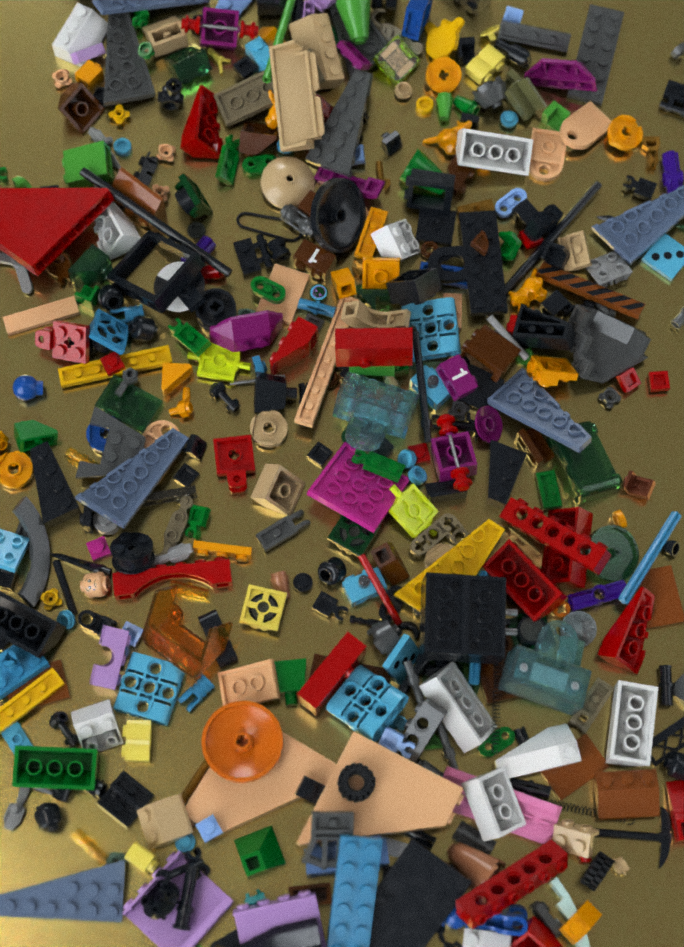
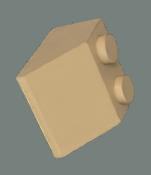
M265 464L250 498L263 507L290 516L297 504L305 482L279 464Z
M181 794L150 803L137 810L149 850L165 847L194 833Z

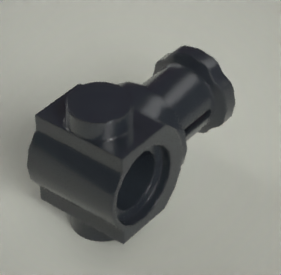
M177 78L167 80L161 92L158 91L157 102H160V108L178 110L179 105H183V94L180 92L182 83Z

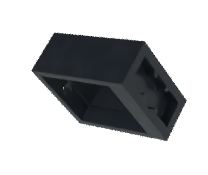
M412 168L411 175H407L405 186H408L404 194V199L407 200L406 207L450 214L456 175ZM414 185L445 190V197L414 194Z

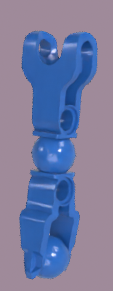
M511 904L500 914L494 915L483 925H479L474 929L494 931L503 935L521 936L528 929V913L523 905ZM456 905L442 923V927H445L446 924L453 929H459L463 926L468 928V925L456 915ZM515 911H520V912L522 913V915H521V914L514 913V912H515ZM513 926H522V927H521L520 929H515Z

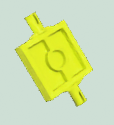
M210 342L212 345L199 357L188 351L187 359L198 361V377L232 383L235 381V376L239 369L249 371L251 369V363L240 361L241 351L231 352Z
M414 483L409 485L403 492L393 484L389 490L395 495L396 499L388 512L412 538H416L422 530L427 529L431 525L433 517L439 511ZM429 530L428 532L432 537L437 535L436 530Z

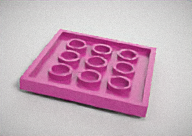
M344 442L308 489L307 495L374 533L395 502L396 497L389 488L395 484L403 492L410 480L402 474L399 482L396 483L362 469L364 464H355L351 461L353 455H355L356 447Z

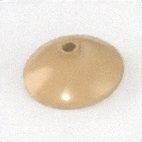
M286 156L272 160L265 167L261 176L263 195L272 205L280 209L289 204L298 208L299 203L310 190L314 192L315 179L311 169L303 161L294 157ZM291 177L293 181H288L286 178Z

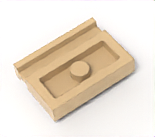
M583 230L558 238L559 245L564 246L570 253L564 267L565 271H576L592 266Z

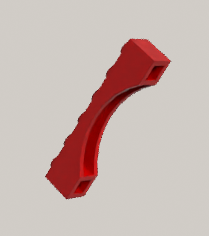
M218 557L214 561L207 562L204 559L196 560L195 563L191 564L178 562L174 566L160 564L156 568H150L145 572L132 575L123 574L118 571L117 573H112L116 601L136 598L151 585L173 578L197 580L213 589L233 586L230 560L225 557Z

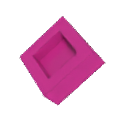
M104 536L86 543L93 562L112 555Z

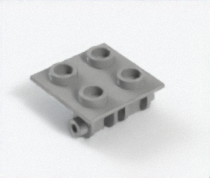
M615 251L592 259V266L586 267L596 281L594 283L603 287H607L608 284L612 286L613 282L617 284L620 281L627 280L631 273H633L626 262Z

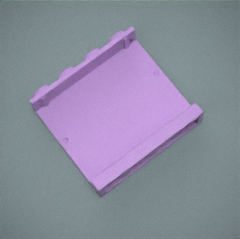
M179 850L177 853L172 852L166 859L168 863L163 868L159 867L152 874L153 879L150 883H144L137 891L139 895L134 900L131 898L123 906L125 910L122 913L158 947H195L234 903L233 899L199 870L202 876L196 881L192 902L194 913H191L190 931L172 928L176 921V906L166 916L165 920L147 917L143 911L141 899L155 887L159 880H165L163 876L155 877V874L160 869L170 871L189 863L185 860L184 854ZM185 873L170 880L180 890L179 900L181 899Z
M303 890L298 892V895L291 897L290 894L278 896V900L273 901L261 899L255 905L249 906V903H243L236 906V909H233L240 945L257 935L269 931L273 927L316 918L322 947H326L315 891Z

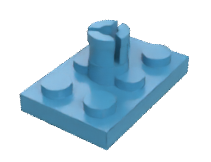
M12 645L0 653V700L50 667L45 657L38 658L16 645Z

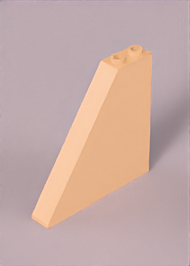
M282 731L284 742L280 760L269 774L259 780L249 783L231 782L218 776L209 767L185 806L191 826L194 827L195 824L213 814L223 834L302 799L295 792L304 775L326 785L336 763Z
M353 731L313 811H353V835L367 837L443 828L447 823L450 825L455 816V813L452 811L455 805L459 806L464 795L461 794L463 788ZM352 763L367 765L368 769L373 771V776H375V788L372 794L362 802L348 801L347 798L341 796L342 794L338 790L337 781L340 772L345 766ZM353 775L349 778L348 784L351 789L358 791L364 787V779L360 775ZM311 815L296 843L299 846L308 845L310 841ZM322 840L316 841V844L322 843Z

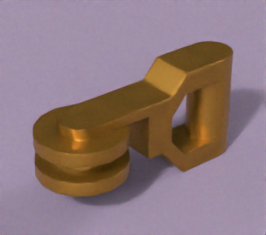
M643 136L641 141V149L648 154V168H651L652 165L653 168L657 167L660 136ZM646 143H655V146H648Z

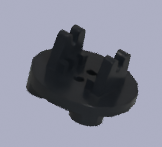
M161 879L141 899V905L147 917L165 920L166 916L173 911L175 906L180 904V890L175 883L170 881L165 887H160V883L164 881V879Z

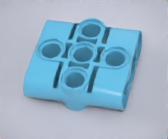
M439 298L427 300L419 305L410 303L401 306V310L408 309L411 312L408 328L412 327V329L419 331L422 361L461 354L454 298ZM427 309H433L430 315H425L424 313ZM447 324H454L451 330L445 329ZM431 326L436 327V329H435L434 332H432V333H428V332H427V329H428L429 327H431ZM431 345H438L435 351L429 350ZM413 349V362H415L414 349Z
M132 652L126 672L121 678V686L113 709L130 716L168 726L174 705L178 699L186 668L155 657ZM154 666L161 667V671L158 674L151 673V669ZM129 679L136 680V684L133 687L126 686V682ZM147 685H154L155 689L153 692H145ZM167 690L174 692L173 697L170 699L163 697ZM146 703L149 705L147 711H138L141 704Z
M359 665L330 699L326 710L347 724L351 730L357 731L364 737L377 742L381 738L386 726L389 727L406 706L409 697L389 684L384 677L377 676L364 666ZM378 686H383L382 689L376 690ZM351 691H356L353 695H349ZM367 701H371L369 705L363 706ZM386 711L384 716H379L381 712ZM354 717H358L356 721L351 722Z

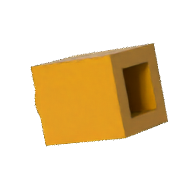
M88 60L75 73L76 82L83 83L91 93L104 79L103 68L98 63Z
M348 267L331 272L333 287L339 299L357 294L355 280Z

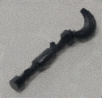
M351 615L349 623L356 622L371 626L381 621L369 618L367 620L361 617L356 618V616ZM405 621L398 625L401 630L410 629L416 639L419 637V628L413 622Z

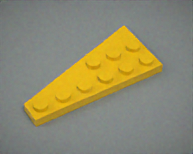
M488 519L408 582L403 588L394 593V596L420 612L421 582L426 572L476 576L505 529Z

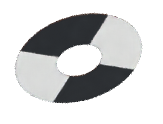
M174 262L160 270L154 281V295L159 292L184 262ZM199 271L191 283L202 294L205 290V281L202 273ZM178 296L167 308V310L173 312L189 310Z

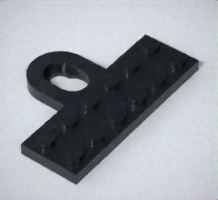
M496 210L459 212L462 246L441 247L434 250L428 260V269L437 268L441 283L466 282L470 316L507 314L508 306ZM482 230L486 233L489 241L488 252L485 256L470 246V243ZM451 258H458L464 263V268L460 271L450 272L443 270L441 264Z

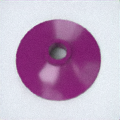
M489 405L482 406L477 411L475 417L477 433L486 443H490L491 440L498 441L502 434L501 417L495 408Z

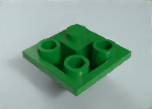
M272 825L234 840L248 879L286 864Z

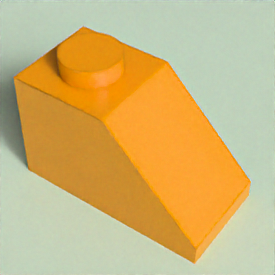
M586 900L558 930L573 945L577 944L594 926L602 914Z

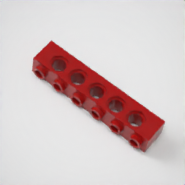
M510 498L499 515L506 524L600 575L612 556L607 551L608 547L599 541L597 544L592 542V538L585 533L579 535L572 526L559 524L560 521L552 515L549 517L543 515L544 512L535 506L533 509L530 508L529 504L521 498L518 500ZM524 514H528L525 519L521 520ZM543 522L542 527L537 528V525ZM559 531L556 537H552L554 532ZM571 540H575L573 545L568 546ZM587 549H591L588 555H584Z
M551 839L457 899L456 915L472 930L479 925H483L488 919L500 914L505 908L515 904L525 895L532 893L537 887L549 882L557 874L563 873L568 868V853Z

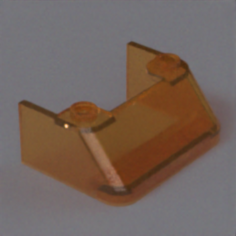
M175 584L155 590L142 633L144 643L188 676L195 678L202 675L224 652L233 623L228 622L210 628L205 641L181 624L183 611L180 606L174 603L179 585Z

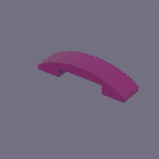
M319 167L314 176L315 181L321 185L332 178L349 179L358 186L364 199L378 198L385 185V181L368 177L367 180L354 176L349 178Z

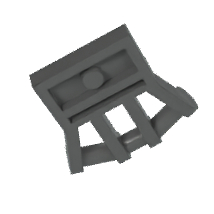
M311 811V838L302 855L301 862L304 864L310 863L320 867L321 870H327V868L336 869L340 834L353 835L354 812ZM317 840H322L321 859L311 855ZM328 840H336L335 859H327Z

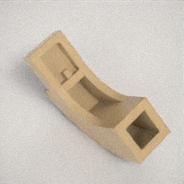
M357 300L344 303L341 320L353 328H408L411 312L408 309L390 312L377 311Z

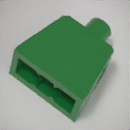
M306 658L274 661L280 696H285L286 706L298 705L297 693L306 681Z

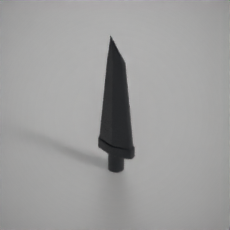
M50 553V555L93 573L103 572L107 576L112 574V569L107 568L106 565L61 553Z

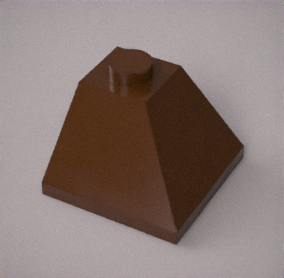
M71 83L61 94L57 108L80 135H83L105 110L83 83Z
M246 121L240 131L239 152L246 156L257 155L277 139L279 135L278 128L270 129L266 124Z

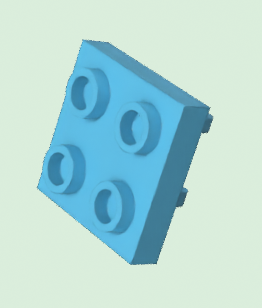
M0 529L1 569L13 573L16 572L29 546L30 541L28 537Z

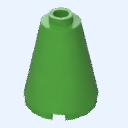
M337 0L336 7L351 42L356 45L366 43V40L369 39L371 0Z

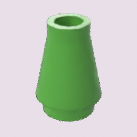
M449 92L438 93L436 98L439 119L444 121L450 119L454 100Z

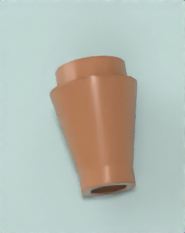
M286 571L271 574L270 582L273 588L277 591L286 592V599L291 598L289 575H286Z

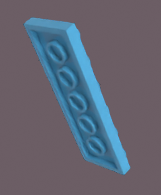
M340 834L326 947H369L383 843L382 838Z

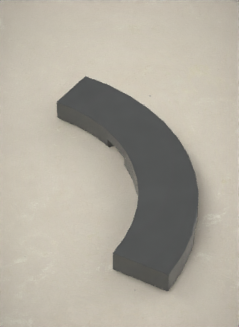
M25 496L22 497L12 510L21 522L24 531L27 532L30 541L31 567L18 595L30 607H34L40 599L47 582L50 566V547L43 520L33 503Z

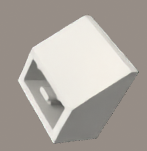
M406 219L389 224L371 233L382 258H400L401 262L421 252L419 243L415 239L412 228Z
M109 699L71 712L73 725L82 748L97 749L100 752L124 744Z

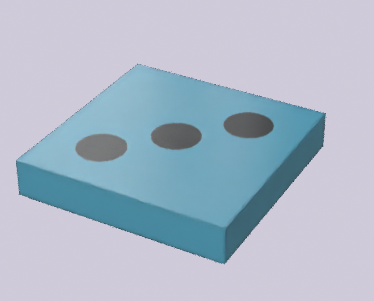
M665 234L648 250L641 261L671 282L684 266V246Z
M403 634L383 664L386 672L399 685L407 675L403 662L411 660L412 665H414L419 654V648L409 635Z

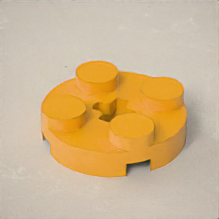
M449 57L434 59L428 64L425 72L428 86L431 90L438 93L452 92L458 86L462 77L460 66ZM441 70L448 73L444 81L442 78H439Z
M620 115L614 118L608 125V142L612 147H616L619 150L632 151L643 139L642 127L638 126L637 120L632 116ZM623 130L628 134L627 136L623 135Z
M14 451L6 452L0 456L1 485L9 489L20 490L31 481L34 470L32 461L27 454ZM18 466V472L11 474L10 468Z

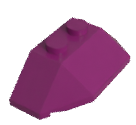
M542 58L525 73V78L528 77L534 87L595 92L598 89L596 78L582 62L576 60Z
M265 310L229 317L210 327V342L231 352L269 346L283 327V314Z

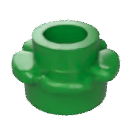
M142 42L138 47V54L143 59H150L155 54L150 42Z

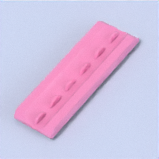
M446 766L443 778L462 787L461 783L477 777L450 766ZM463 790L461 793L464 795L463 800L459 806L455 805L452 812L474 819ZM514 790L526 825L511 833L541 844L550 841L553 836L554 824L558 822L562 806Z

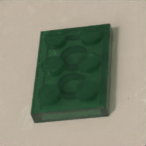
M113 375L94 406L143 434L163 405V400L135 385H128L123 395L119 397L115 392L123 379Z

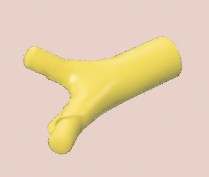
M212 47L207 50V53L217 62L220 73H223L222 62L230 63L231 59L221 56Z

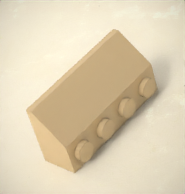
M328 13L310 14L290 23L288 26L292 40L302 44L303 51L311 48L312 52L316 54L318 66L325 79V82L320 84L319 90L338 88L344 80V75Z

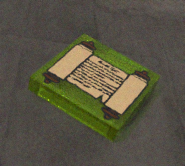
M398 34L372 58L395 86L421 62Z

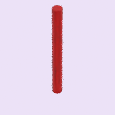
M365 553L359 555L358 559L393 622L399 625L402 623V620Z

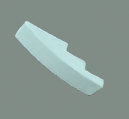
M556 877L548 884L561 900L555 907L567 921L577 909L570 895L558 877ZM587 933L577 944H574L575 947H590Z

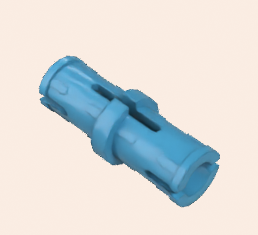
M303 298L299 299L297 309L313 312V315L320 314L333 318L336 307L322 304L321 301L317 300L314 302Z

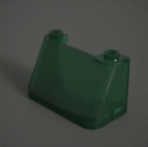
M590 421L579 423L591 436V443L580 453L548 436L546 438L549 448L554 447L553 452L554 454L557 453L572 484L571 490L577 496L574 498L577 507L619 491L622 484L620 474L615 472L597 435L598 429L595 423Z

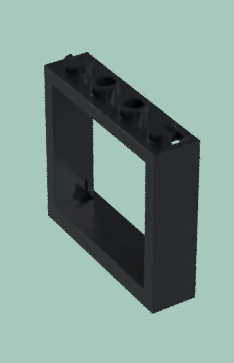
M148 230L106 276V279L110 284L119 288L123 294L163 314L205 264L197 250L192 251L186 245L178 244L170 237L167 239L159 232L155 233ZM158 245L186 259V261L159 292L154 295L127 281L126 278L150 251Z

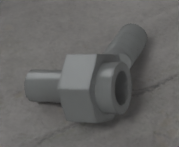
M131 367L123 371V381L115 392L117 396L121 397L128 385L132 386L138 382V371Z

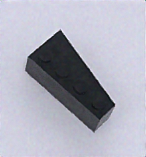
M48 441L31 448L30 453L43 524L46 530L80 515L82 512Z

